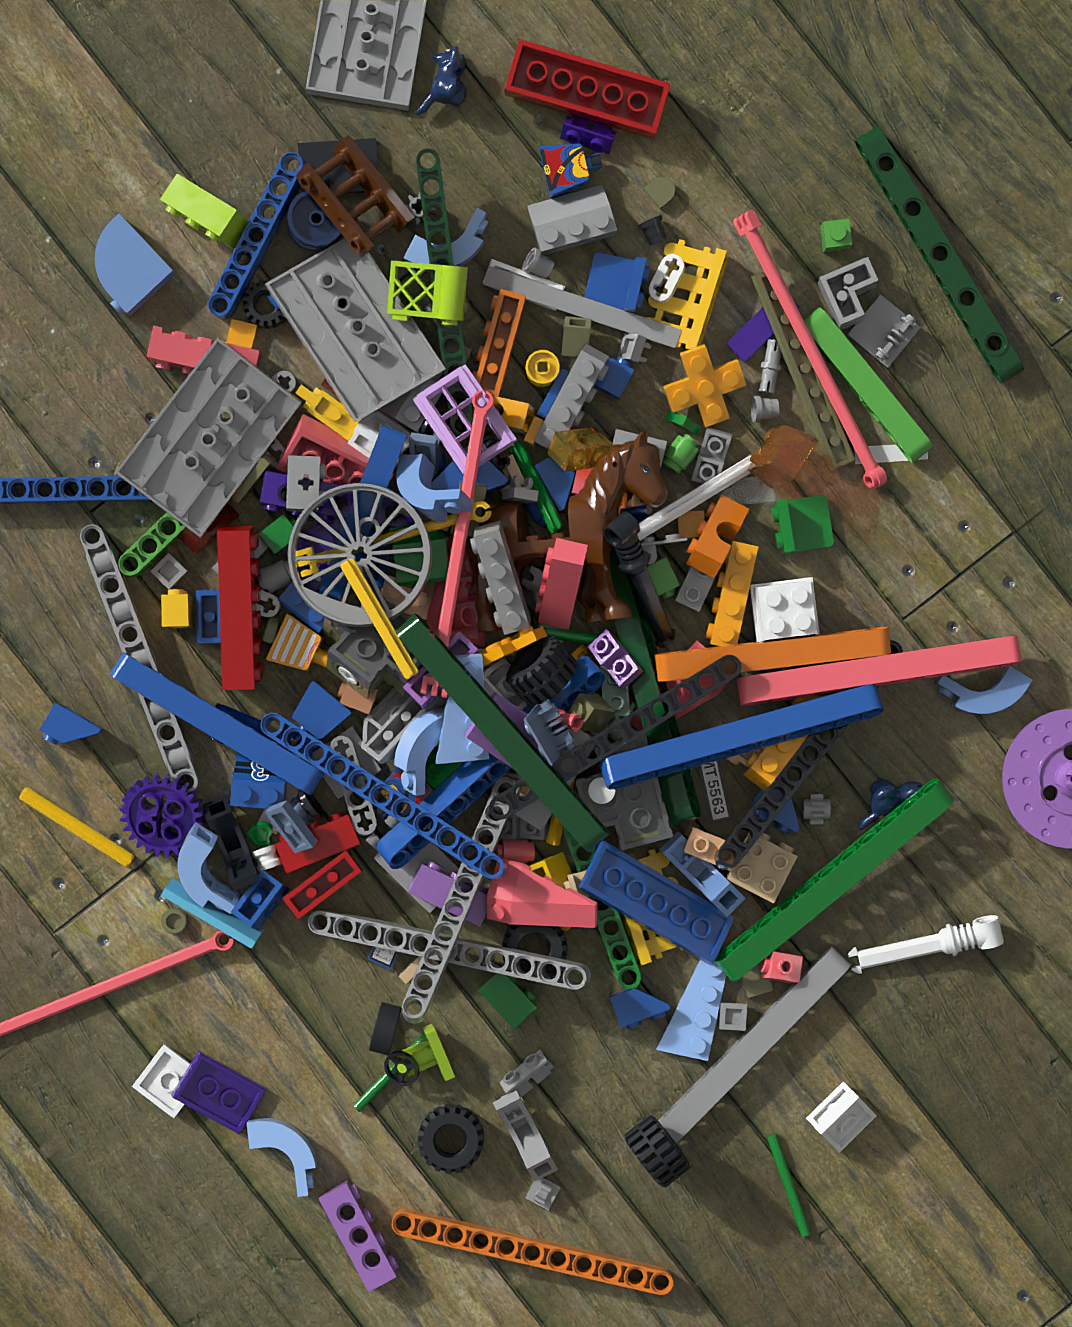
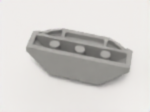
M393 688L370 712V715L368 714L364 719L362 750L380 764L394 760L397 745L407 727L423 713L435 708L445 707L448 697L442 698L440 694L423 710L408 694L403 696L397 692L396 688Z

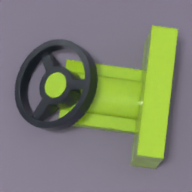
M432 1024L422 1027L427 1040L402 1051H394L385 1059L384 1069L386 1075L395 1084L409 1086L418 1079L420 1071L436 1064L445 1081L455 1077ZM389 1060L395 1064V1070L399 1074V1079L391 1073ZM415 1074L413 1080L404 1081L405 1075L409 1077Z

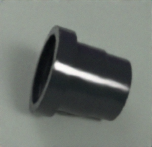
M662 215L637 225L639 230L642 229L649 246L667 238L661 222L663 220Z

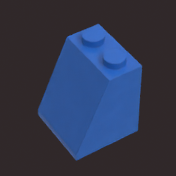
M469 445L464 449L466 453H468ZM454 460L431 483L432 490L459 488L460 480L463 481L464 475ZM490 461L485 462L478 468L476 483L487 486L486 495L509 485V480Z

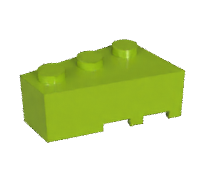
M176 174L160 198L167 206L165 211L177 219L182 216L186 219L185 223L197 231L202 229L206 232L205 235L216 243L220 241L232 250L236 248L249 222L238 210L179 174Z

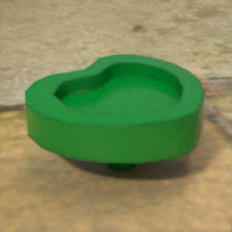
M267 822L255 823L248 828L247 836L253 844L267 847L270 845L273 827Z

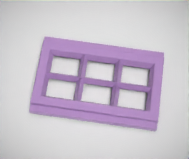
M466 364L462 367L460 366L413 398L414 403L463 475L467 453L459 442L471 435L472 425L461 409L472 403V397L477 391H483ZM457 381L461 383L470 398L457 405L447 390L449 386ZM484 391L483 397L478 401V404L482 407L488 404ZM440 392L444 393L453 409L442 416L430 400ZM494 405L488 411L486 425L489 424L499 441L489 448L484 443L482 444L483 452H481L479 466L517 441ZM455 413L459 415L468 429L457 438L445 422L446 419Z

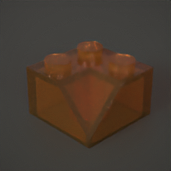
M786 425L776 428L772 427L764 436L763 440L766 442L762 448H758L750 458L752 463L747 470L770 488L791 483L819 440L814 436Z

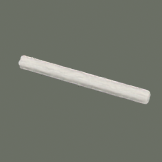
M752 455L746 457L639 523L640 532L637 534L639 540H642L758 469L757 459Z

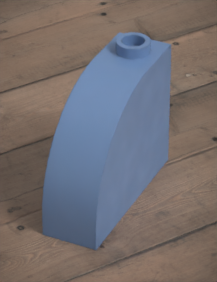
M117 214L102 231L95 249V267L98 278L107 293L114 299L110 304L121 315L126 312L131 317L176 274L120 214Z

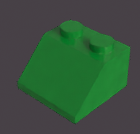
M401 526V527H396V528H389V533H390V532H393V531L400 530V529H404V528H407V527H410V526ZM439 529L428 532L432 545V565L427 583L446 581L449 565L443 530ZM418 535L390 543L391 550L422 548V537ZM423 552L391 554L393 564L421 572L424 559ZM394 568L396 581L399 586L417 584L419 576Z

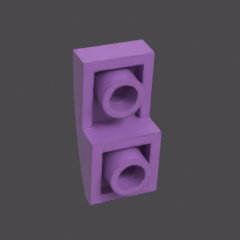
M608 629L588 646L600 665L607 668L616 683L623 689L643 672L630 653Z

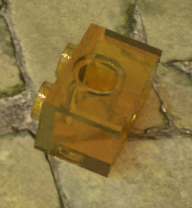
M596 427L557 431L553 436L547 454L565 472L593 468L598 462L599 457L609 451L614 445Z

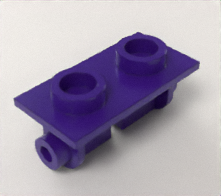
M574 115L572 117L566 116L560 139L566 140L571 144H582V146L591 148L595 152L610 154L616 132L612 131L611 127L594 123L593 129L589 130L587 128L590 121Z

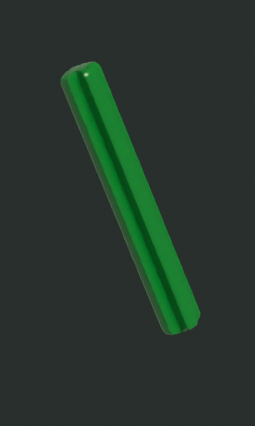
M521 441L511 445L510 451L523 477L533 479V486L530 490L538 491V501L536 504L549 531L552 534L562 531L564 524L524 443Z

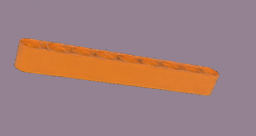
M878 627L655 654L658 681L687 679L726 655L736 656L742 664L741 672L888 655L891 654L889 627ZM731 659L725 660L722 663V671L725 674L734 673L736 671V663ZM704 673L700 677H706L711 675L708 673Z

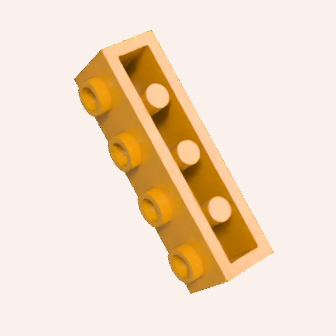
M732 541L730 544L732 546L724 560L726 562L725 572L720 571L717 587L721 588L719 598L714 597L711 612L715 613L714 623L708 624L706 638L710 639L709 645L717 647L738 643L758 546Z
M815 695L796 698L792 705L818 699L822 696ZM808 736L765 747L760 754L755 751L746 764L750 767L743 775L765 791Z

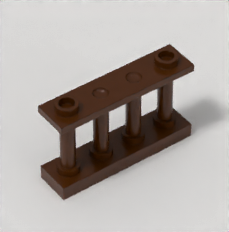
M348 135L334 148L333 152L336 156L315 170L309 163H306L297 173L296 177L302 188L309 192L349 242L350 248L362 259L375 246L371 242L372 239L391 226L399 233L415 217L350 135ZM340 165H344L352 177L333 190H330L321 178ZM360 185L369 197L347 212L338 199ZM377 206L385 218L363 232L355 222V219L372 207Z

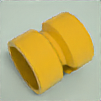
M548 350L535 351L526 361L527 379L532 385L539 388L553 385L560 370L557 357Z

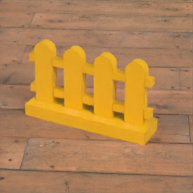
M679 239L678 244L668 243L664 247V254L666 256L669 254L678 255L685 264L698 267L696 276L684 273L677 287L678 289L690 292L688 301L672 297L666 303H658L650 295L648 298L649 305L653 309H657L655 318H646L681 329L676 348L680 349L681 345L684 344L686 345V350H690L702 345L729 254L726 250L719 248L716 249L715 254L711 253L712 249L709 247H704L703 251L685 246L686 241ZM677 261L671 264L668 277H670L673 270H678ZM705 269L709 270L707 279L703 278ZM664 286V289H663V292H662V293H663V294H667L668 291L666 290V288H665V286ZM697 294L702 295L699 304L695 303ZM664 312L681 316L680 326L662 321ZM690 319L694 320L691 329L687 328Z
M655 849L647 851L649 856L638 859V861L662 875L661 869L667 867L670 863V860L662 852L656 853ZM667 877L678 884V881L674 877ZM620 913L637 965L652 962L650 957L652 955L655 956V959L662 958L661 952L678 947L661 936L656 937L653 931ZM643 930H646L649 938L648 940L644 939L642 933Z

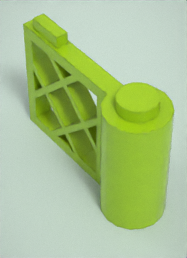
M391 261L387 314H392L393 320L408 321L409 316L438 318L442 319V324L458 326V320H464L468 267ZM398 267H406L413 275L405 284H402L398 279ZM413 268H420V270L416 273ZM427 269L435 270V281L427 287L420 278V275ZM417 280L424 291L414 299L406 288ZM403 292L411 303L403 310L395 309L396 297ZM427 294L433 301L432 312H424L418 305V302ZM414 306L417 311H412L410 309Z

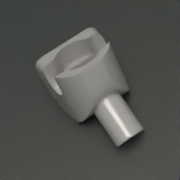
M531 565L528 571L534 575V580L523 578L521 584L531 590L534 603L537 604L544 570L538 566Z

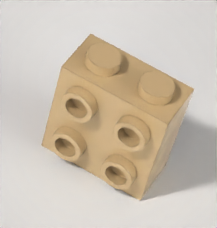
M748 832V834H747V836H746V838H745V840H744L743 843H749V841H750V834H749V832ZM763 833L740 863L732 868L731 871H728L725 878L774 903L798 856L792 854L794 848L782 842L777 846L769 842L771 836Z

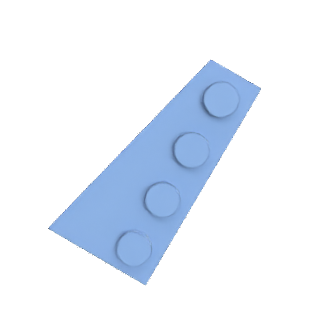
M482 654L456 656L484 688ZM449 694L444 710L443 726L440 732L439 748L435 760L436 764L489 759V752L464 736L473 722Z
M701 959L699 960L656 1050L708 1061L726 974L715 962L714 964H708Z

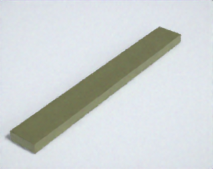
M765 272L752 276L751 278L829 470L832 471L856 461L837 413Z

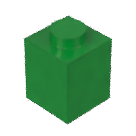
M283 514L259 533L275 555H279L289 546L290 536L296 520L293 516L288 519Z

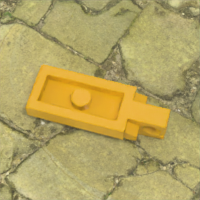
M301 385L296 391V395L306 401L302 407L349 441L359 421L354 422L344 406L325 391L315 388L311 392Z

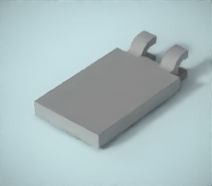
M389 815L384 822L391 828H394L400 821ZM372 832L366 841L377 850V844L381 838L375 832ZM432 842L399 869L390 868L379 853L374 857L407 892L421 861L427 864L431 860L443 866L442 871L449 875L453 871L456 873L459 871V867ZM410 894L429 913L436 907Z

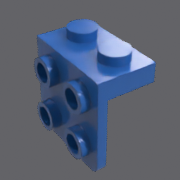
M601 252L595 253L584 297L634 314L636 307L641 308L644 292L639 290L641 282H647L650 270L649 266H645L646 258L636 256V260Z

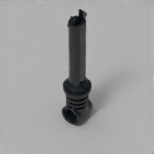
M622 512L603 528V535L607 542L616 550L619 558V569L631 577L657 640L655 642L656 646L664 649L663 641H666L668 638L674 640L676 631L670 627L647 570L650 556L647 551L643 550L637 535L640 532V525L630 513Z

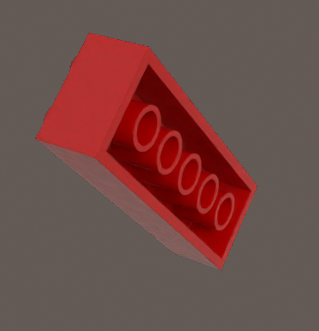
M519 39L504 92L505 96L655 140L671 83Z
M254 525L222 526L217 531L222 690L255 689L258 682H261V678H263V663H258V656L262 652V637H257V630L261 626L262 616L261 611H256V603L261 599L260 584H256L255 578L260 574V560L255 558V550L259 548V533L254 532Z

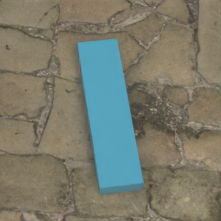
M172 878L161 894L162 897L249 948H253L263 932L262 929L257 931L251 928L234 914H229L225 910L216 908L209 900L202 908L192 900L181 882L175 878Z

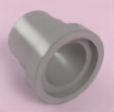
M533 248L526 256L522 270L546 279L554 267V262L542 255L539 249Z
M760 396L752 397L751 417L753 422H760L761 419L778 418V399L761 398Z

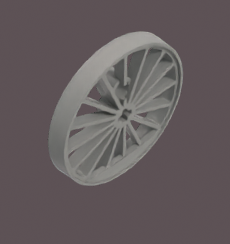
M365 483L338 486L315 498L297 519L288 546L290 575L295 588L305 603L325 619L349 627H371L374 624L362 604L361 608L346 604L351 589L349 581L342 602L326 597L344 577L343 571L322 595L305 588L304 585L339 568L348 559L353 558L356 561L353 552H359L360 548H363L364 554L367 557L366 559L361 558L360 562L356 563L362 573L364 567L386 611V615L389 620H393L409 609L418 599L428 581L432 565L430 536L423 519L416 509L399 494L381 486ZM353 492L356 542L334 500L336 496ZM357 492L377 494L370 517L362 518L359 521ZM381 496L393 500L399 506L380 527L374 517ZM330 500L352 544L317 516L314 511ZM402 509H405L415 524L374 544ZM312 516L348 548L303 534L301 530L308 518ZM373 523L376 526L375 534L371 537L363 536L361 534L363 524ZM415 529L420 531L423 542L422 548L373 551ZM299 537L347 552L343 554L296 557ZM424 553L421 572L373 557L377 555ZM347 558L303 581L300 579L297 561ZM371 561L419 576L418 582L412 592L408 594ZM368 565L406 597L394 609L389 610Z

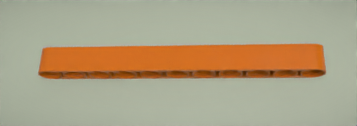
M407 1208L399 1209L392 1219L393 1231L400 1236L657 1295H665L673 1287L671 1272L661 1266ZM400 1216H406L411 1220V1225L408 1228L398 1226L397 1219ZM426 1222H432L436 1225L437 1231L433 1234H427L423 1231L422 1226ZM452 1228H458L462 1231L463 1236L458 1240H453L449 1237L448 1231ZM477 1234H484L488 1237L489 1241L486 1245L479 1246L473 1239ZM505 1239L512 1241L514 1248L509 1252L501 1250L499 1246L501 1241ZM534 1245L540 1250L539 1255L534 1258L527 1256L525 1250L528 1246ZM556 1251H560L565 1254L566 1258L562 1263H554L550 1258L551 1255ZM586 1257L591 1261V1265L587 1269H580L576 1264L577 1260ZM607 1263H612L617 1267V1270L612 1275H606L602 1271L603 1266ZM633 1269H638L643 1275L640 1280L632 1281L628 1278L629 1272ZM658 1275H664L668 1278V1282L665 1286L658 1287L654 1284V1279Z

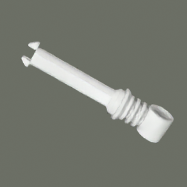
M996 915L979 917L972 922V926L966 923V927H963V924H961L958 929L956 926L946 924V928L941 929L938 934L857 951L856 947H854L848 955L849 957L858 955L860 965L851 967V969L861 974V969L938 952L952 954L954 957L962 951V948H965V951L969 950L968 946H971V949H975V945L980 949L998 947L1004 943L999 917Z

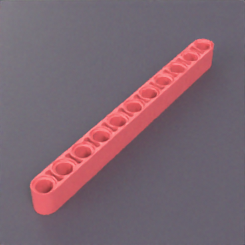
M1008 636L745 676L736 679L740 705L750 706L842 692L869 684L881 686L1012 666L1022 663L1018 636Z

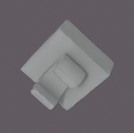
M625 333L617 358H623L628 362H646L647 359L642 357L641 353L643 348L651 349V345L645 342L646 337L639 334Z
M512 476L510 480L512 488L503 489L502 500L521 501L524 504L538 501V491L530 490L533 486L532 478H524V485L522 487L519 483L520 476Z
M543 1177L533 1181L525 1198L549 1211L561 1186Z

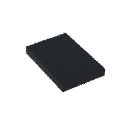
M376 138L353 139L378 170ZM341 140L298 143V154L315 170L336 156L333 150ZM340 165L321 179L330 190H333L352 177V175L344 165ZM358 185L346 194L365 193V191Z

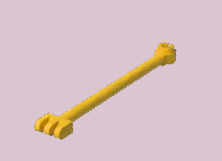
M479 501L473 504L470 520L482 523L491 517L492 511H486L483 517H479L476 514L478 507H483L484 509L491 507L487 502ZM457 514L447 516L446 522L431 520L424 523L428 532L456 525ZM404 529L380 535L379 538L374 542V544ZM415 529L387 544L421 535L420 531ZM312 546L306 549L296 551V557H301L305 554L306 556H316L329 554H343L347 552L337 549H331L315 554ZM335 559L299 561L297 563L299 567L309 564L310 569L300 572L301 576L305 577L319 573L318 564Z

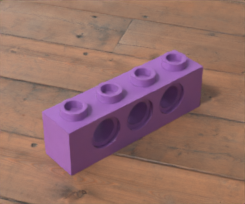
M346 1180L322 1193L318 1199L368 1292L396 1278L398 1273L396 1269L399 1268V1265L394 1255H388L384 1246L387 1243L381 1231L376 1232L371 1224L374 1218L368 1207L363 1209L359 1201L362 1198L359 1189L355 1184L351 1185ZM351 1205L355 1209V1215L345 1217L341 1213V1207ZM358 1228L366 1230L368 1234L367 1239L363 1241L357 1240L353 1235L354 1230ZM376 1252L380 1256V1261L376 1264H371L367 1261L366 1254Z

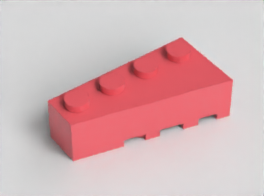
M153 325L147 357L153 363H156V368L171 371L172 367L182 369L181 373L189 375L215 340L204 337L192 339L193 336L179 331L168 334L162 331L163 327ZM227 343L259 368L262 355L259 350Z
M556 538L554 548H548L545 561L547 564L544 567L535 609L536 612H540L538 623L569 630L588 545Z

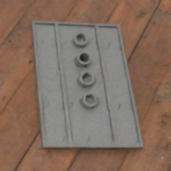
M321 0L306 84V94L409 111L427 0Z
M345 238L265 283L285 318L291 324L354 422L359 421L446 369L411 316H409L408 321L393 320L392 314H387L389 282L370 253L361 259L350 248L349 242ZM397 296L395 309L403 310L405 306ZM339 299H342L344 302L343 308L338 306Z
M217 337L115 473L201 537L302 401L224 340ZM221 413H229L230 418H223Z

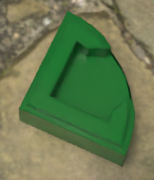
M668 410L664 418L694 435H697L701 429L699 424L677 412L673 413Z

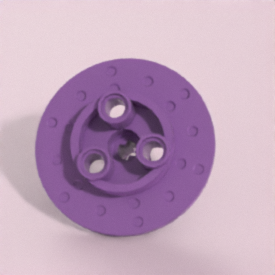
M1072 709L1047 713L1026 725L1010 745L1002 772L1005 800L1016 821L1033 837L1049 845L1061 848H1072V759H1066L1063 753L1067 745L1072 746ZM1050 785L1054 788L1055 795L1051 800H1046L1043 796V790L1046 786Z

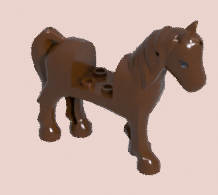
M643 431L639 433L634 441L615 444L609 451L601 455L586 478L584 487L579 491V494L570 497L568 504L570 534H551L552 539H547V536L541 535L529 536L527 515L521 501L506 502L498 505L484 500L491 507L483 508L481 517H483V511L485 510L492 511V515L487 521L480 522L479 526L501 521L519 582L527 564L535 559H546L548 548H554L556 538L588 545L583 565V578L577 593V600L585 608V623L632 618L630 605L623 602L617 596L612 583L610 554L614 547L605 539L603 528L619 515V508L625 491L637 495L647 506L655 508L661 506L668 497V489L659 470V449L654 444L647 442L648 433ZM467 536L465 551L473 570V580L469 592L477 595L475 608L479 618L477 622L478 632L503 630L502 627H497L494 602L490 603L487 597L486 588L489 587L487 578L482 579L478 563H481L479 553L474 554L470 539L474 537ZM530 614V617H531L530 626H532V627L534 628L533 617H532V615Z

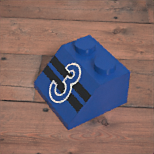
M237 753L232 778L230 806L268 809L270 806L286 801L287 781L242 754Z

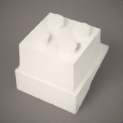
M813 577L750 585L749 596L757 642L820 634Z

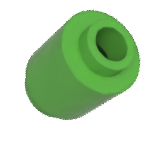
M687 434L684 437L678 435L664 454L665 459L662 463L676 474H679L682 470L685 471L699 452V449L696 447L698 442Z

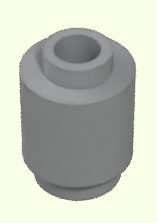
M283 559L260 569L261 575L258 576V581L262 589H268L270 593L289 586L292 582L288 560L285 561Z

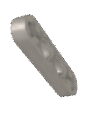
M346 736L334 738L330 747L335 750L340 740L344 744L348 743L350 748L346 749L347 757L349 758L353 755L354 761L352 762L360 766L352 740ZM337 763L335 765L338 775L342 774L346 766L345 763L341 765ZM363 775L356 781L358 789L366 786ZM341 784L355 831L362 835L371 834L377 827V818L372 803L365 799L364 803L360 806L352 804L350 795L353 791ZM368 805L370 811H365L364 813L367 819H372L373 824H370L369 830L365 831L364 827L359 828L358 822L362 820L360 813L355 816L353 810H360Z

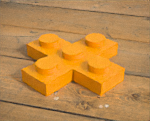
M705 344L681 352L680 356L687 378L663 386L671 411L674 413L697 404L705 427L730 419L722 394L747 386L739 361L736 359L713 368Z
M530 626V628L517 632L518 634L498 641L480 651L483 659V668L546 637L547 634L544 627L542 626L534 630Z

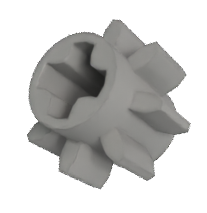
M420 192L416 198L409 195L410 204L406 205L414 215L417 226L420 225V221L424 220L423 211L418 215L415 209H413L417 208L418 204L421 203ZM430 207V208L428 209V211H427V216H428V218H429V213H436V209H435V208Z
M810 794V799H803V819H810L811 825H823V819H830V799H823V794Z

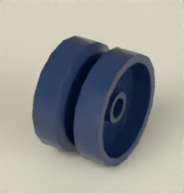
M305 190L295 197L290 204L287 216L288 233L294 243L303 250L320 252L338 242L342 236L341 232L309 192ZM312 217H316L317 220L321 221L314 223L312 222Z

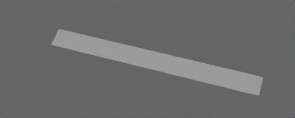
M491 266L484 281L486 286L526 295L528 300L583 318H589L592 321L631 334H639L646 337V339L676 348L681 334V329Z

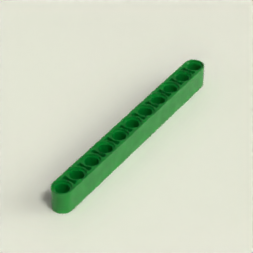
M937 778L926 783L717 955L715 963L731 981H736L743 977L945 812L953 804V796Z

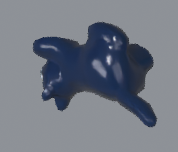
M457 46L438 55H432V59L438 64L439 70L432 83L431 93L416 110L417 115L426 112L434 102L441 104L451 103L457 106L464 102L467 97L466 87L459 79L465 70L464 54H459Z
M879 779L870 786L872 812L862 819L859 829H864L882 815L890 814L922 787V783L906 782L896 787L888 780Z

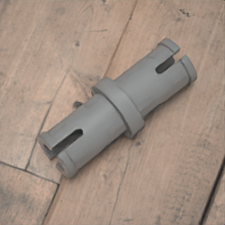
M768 339L765 360L761 363L763 371L758 391L762 393L767 391L766 394H775L777 375L782 367L779 365L782 352L776 340Z

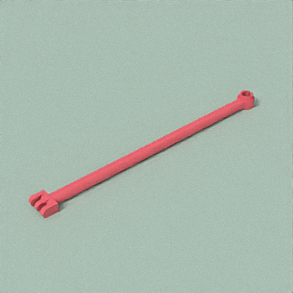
M749 210L735 218L734 225L739 235L745 234L862 462L866 470L863 476L865 485L869 488H878L887 482L886 472L875 461L757 229V227L761 226V223L753 210Z
M482 390L477 391L472 397L475 411L461 489L472 501L487 414L494 403L492 395L486 391L485 398L488 399V404L484 407L478 404L479 399L483 397ZM460 511L456 519L437 636L448 648L471 511ZM423 675L421 694L426 695L428 685H433L431 696L437 697L438 687L441 685L432 675ZM442 689V698H447L448 693Z
M219 930L212 938L3 1021L0 1023V1037L217 949L221 951L228 950L233 946L235 939L229 938L227 944H222L220 936L227 934Z

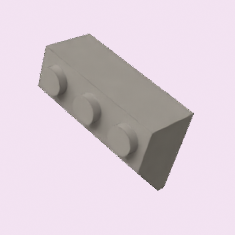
M603 185L527 206L539 250L544 256L616 236L617 234L616 224Z

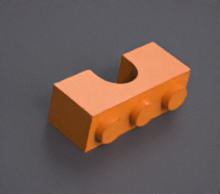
M722 494L717 504L711 502L705 514L709 519L707 522L702 520L696 532L700 536L699 539L693 538L686 551L691 554L686 564L715 578L732 546L722 541L719 536L733 541L749 508Z

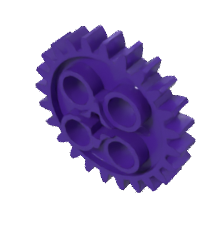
M156 773L153 780L149 775H146L143 782L137 780L134 787L131 786L128 789V795H125L122 799L125 804L122 805L120 811L126 814L120 818V821L128 823L123 828V831H131L132 834L128 839L133 840L136 838L138 840L137 848L144 844L146 846L145 853L155 849L156 857L162 851H164L166 857H169L173 850L176 855H179L186 836L195 822L203 826L206 821L200 818L205 813L204 809L198 808L202 803V799L194 800L193 797L197 791L188 792V782L183 786L179 785L180 777H177L172 782L170 774H167L163 780H161L159 773ZM163 794H165V795L167 796L165 805H164V795H163ZM146 797L152 798L156 804L149 803ZM172 802L178 803L181 809L175 808ZM144 821L151 823L153 829L148 828L144 824ZM160 826H161V835H162V836L159 835V828H160ZM169 826L175 827L179 833L172 832Z

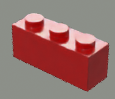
M339 812L329 816V822L320 826L317 821L307 825L318 842L314 847L296 854L285 839L279 836L281 842L276 843L275 846L286 873L361 844L358 833L353 827L350 814L344 816L343 812Z
M347 849L282 899L297 919H299L362 872L363 869Z

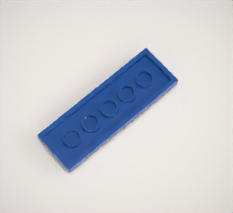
M606 841L600 842L578 887L580 890L708 964H714L735 918L732 915L726 917L715 905Z

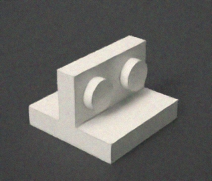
M377 409L358 422L348 444L370 458L381 427L385 425L407 434L400 455H403L409 448V439L413 432Z
M842 1082L806 1119L840 1153L877 1115L853 1090Z

